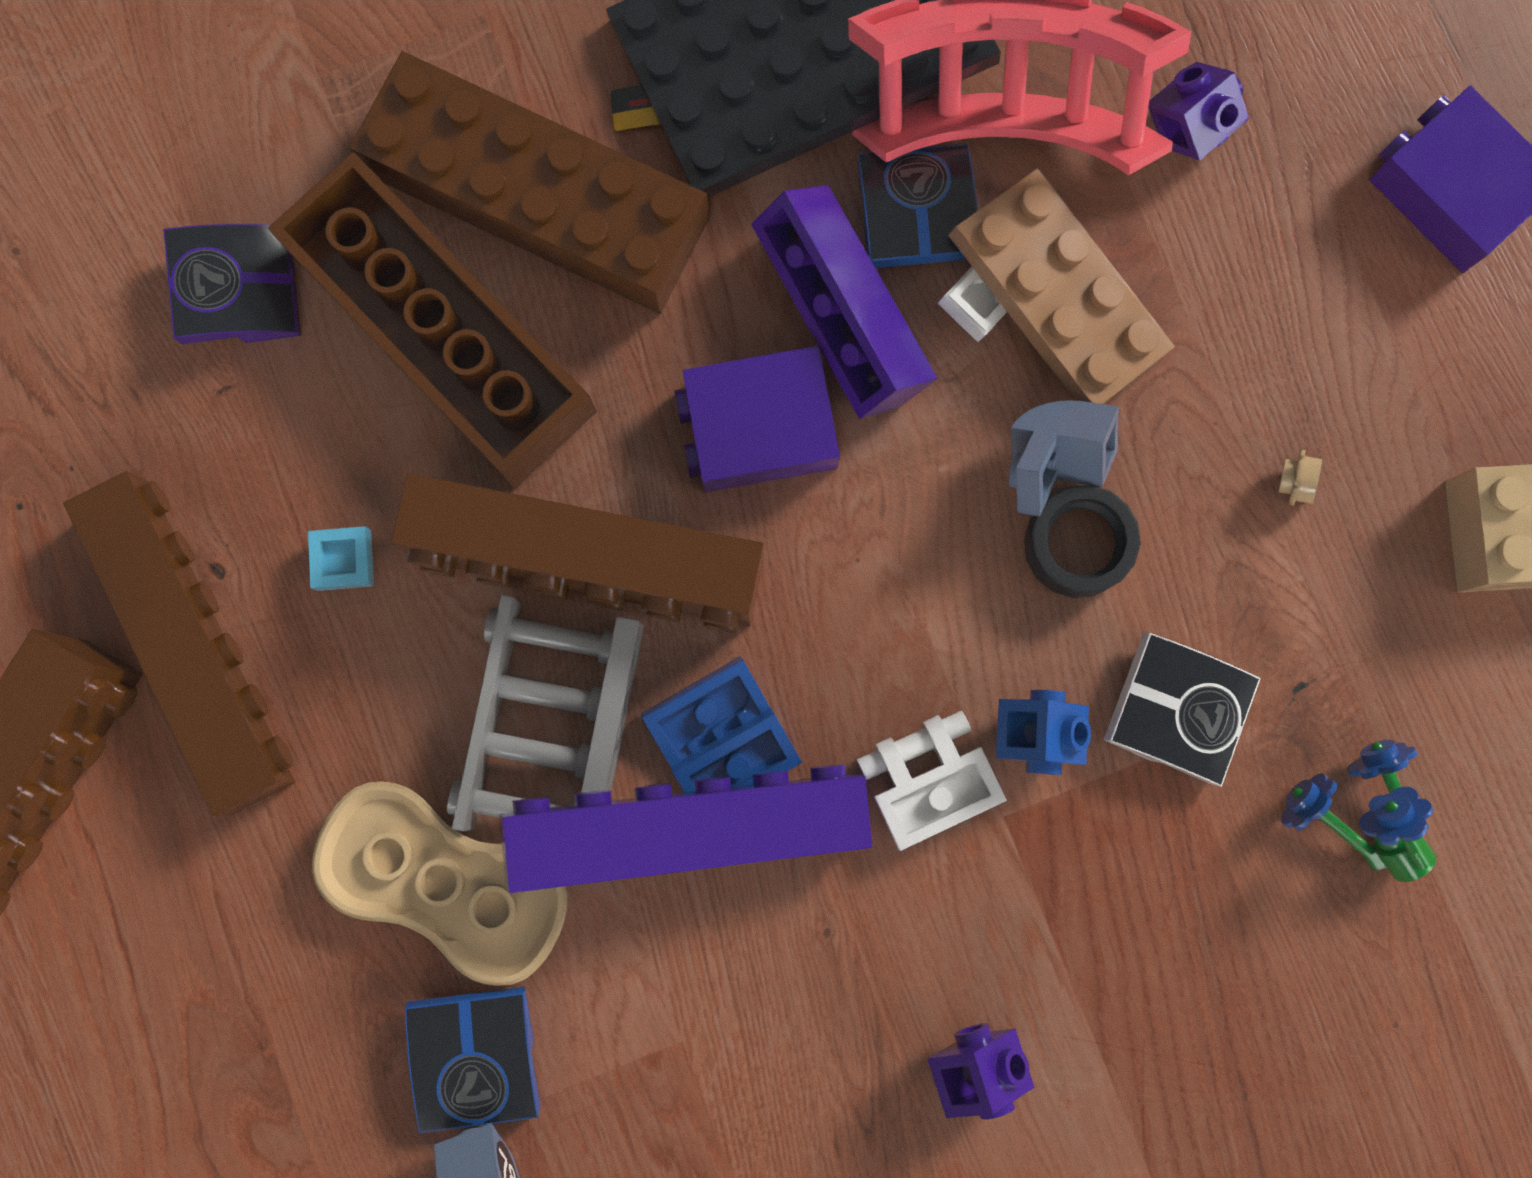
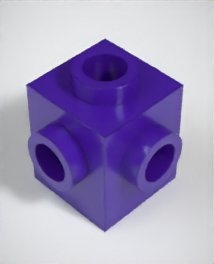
M1195 62L1182 69L1170 84L1149 100L1148 108L1156 130L1159 134L1173 142L1172 151L1197 160H1201L1214 148L1222 145L1234 131L1249 120L1242 97L1243 86L1235 72L1200 62Z
M988 1023L963 1028L954 1033L955 1043L927 1058L946 1118L980 1116L981 1119L987 1120L1004 1116L1015 1109L1013 1101L1035 1088L1029 1072V1063L1023 1053L1016 1028L991 1031Z

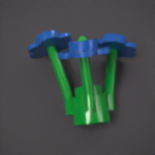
M1393 740L1374 742L1360 751V760L1351 763L1347 767L1350 776L1361 775L1363 779H1370L1381 774L1389 791V794L1373 797L1369 802L1370 811L1366 812L1359 820L1362 832L1367 836L1374 837L1375 845L1371 846L1329 811L1332 804L1330 797L1336 791L1337 783L1323 773L1313 776L1310 780L1307 779L1299 782L1287 795L1285 801L1287 808L1281 816L1283 825L1288 828L1294 827L1296 830L1301 831L1309 825L1311 820L1319 819L1363 855L1374 871L1387 868L1395 880L1411 882L1427 875L1436 864L1437 856L1423 837L1428 830L1426 819L1432 815L1433 807L1428 800L1420 799L1414 788L1408 786L1401 787L1395 773L1407 767L1409 760L1417 756V750L1413 746L1407 747L1406 743H1395Z

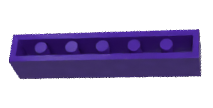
M845 764L810 767L811 778L789 780L788 771L753 774V785L731 787L730 777L700 779L694 781L695 791L672 794L671 784L635 787V798L612 800L611 790L574 794L575 805L550 808V797L512 801L513 812L499 813L506 888L509 893L872 848L866 779L863 775L846 774Z

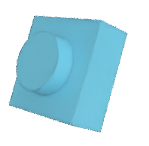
M364 526L308 531L311 589L323 591L374 586L372 534L369 528Z

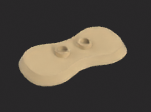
M383 781L368 782L352 789L333 808L315 843L312 856L314 882L323 898L333 908L342 914L356 919L399 924L420 933L429 939L458 971L482 984L494 986L512 985L528 978L546 960L564 924L567 911V892L565 887L509 893L505 884L502 844L479 842L462 835L448 826L416 792L396 783Z

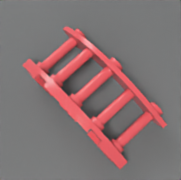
M895 0L848 18L849 40L879 62L880 119L852 131V135L885 162L917 149L947 141L979 137L1027 138L1052 142L1080 150L1108 162L1127 175H1130L1172 151L1173 142L1146 126L1152 79L1155 70L1188 53L1191 31L1141 6L1125 2L1122 11L1092 4V0H938L919 4V0ZM983 40H1006L1003 93L961 95L963 43ZM1029 41L1072 47L1067 99L1026 94ZM940 47L939 98L913 103L902 108V58ZM1095 55L1107 58L1129 69L1123 115L1089 105Z

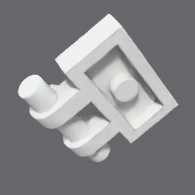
M962 711L944 719L936 715L922 722V729L895 742L889 737L875 744L876 751L856 759L866 781L886 771L892 780L894 787L874 796V799L899 851L1007 801L981 747L959 756L952 740L971 732L969 722ZM934 749L941 765L911 778L905 762Z

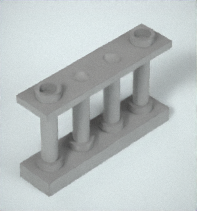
M501 595L499 608H491L486 619L484 641L490 642L491 645L462 780H454L449 793L447 813L454 815L452 829L459 831L474 830L478 814L500 818L499 813L513 812L512 801L525 799L483 791L490 756L575 772V778L583 779L581 793L611 790L612 792L644 626L640 621L616 617L614 630L605 629L603 634L519 619L522 604L513 597ZM514 641L598 657L599 663L607 665L603 686H593L592 691L508 676ZM502 698L587 714V720L595 722L591 745L582 743L580 749L495 733ZM570 801L569 805H575V802ZM550 803V808H551V807H560V806H561V805H556V804H551V803Z

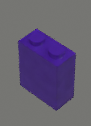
M1471 85L1452 102L1445 95H1442L1417 119L1424 128L1413 138L1405 130L1398 135L1378 155L1385 164L1369 179L1462 274L1488 256L1532 215V145Z
M819 346L682 370L685 388L675 390L681 424L692 422L695 443L684 445L690 478L702 477L705 493L838 469L840 454Z

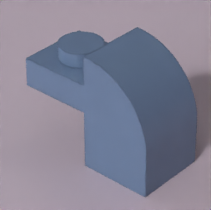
M1073 400L1056 401L1037 406L1021 415L1011 427L1012 462L1009 471V486L1016 488L1017 513L1040 517L1057 480L1103 487L1118 452V406Z

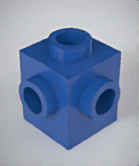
M1030 690V699H999L996 758L1027 761L1026 773L1062 775V764L1086 765L1087 747L1091 740V727L1088 721L1089 706L1066 703V692L1054 690Z

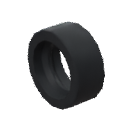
M1093 485L1070 486L1050 496L1040 517L1032 516L1029 520L1024 537L1026 561L1036 579L1052 592L1071 598L1096 596L1120 583L1134 567L1141 545L1139 525L1128 504L1112 491ZM1087 509L1097 512L1107 520L1114 532L1115 549L1112 559L1104 569L1094 574L1076 575L1066 572L1056 564L1049 552L1048 535L1051 525L1060 515L1069 510Z

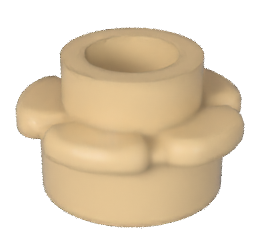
M1306 450L1299 451L1297 461L1285 459L1278 493L1290 494L1289 504L1293 506L1295 501L1313 504L1318 486L1322 459L1305 456Z

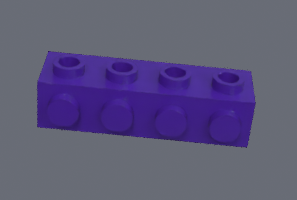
M829 185L783 191L751 223V226L858 418L862 419L901 407L937 380V376Z

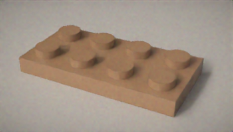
M1038 168L961 222L948 235L1075 401L1104 404L1175 348L1174 344Z

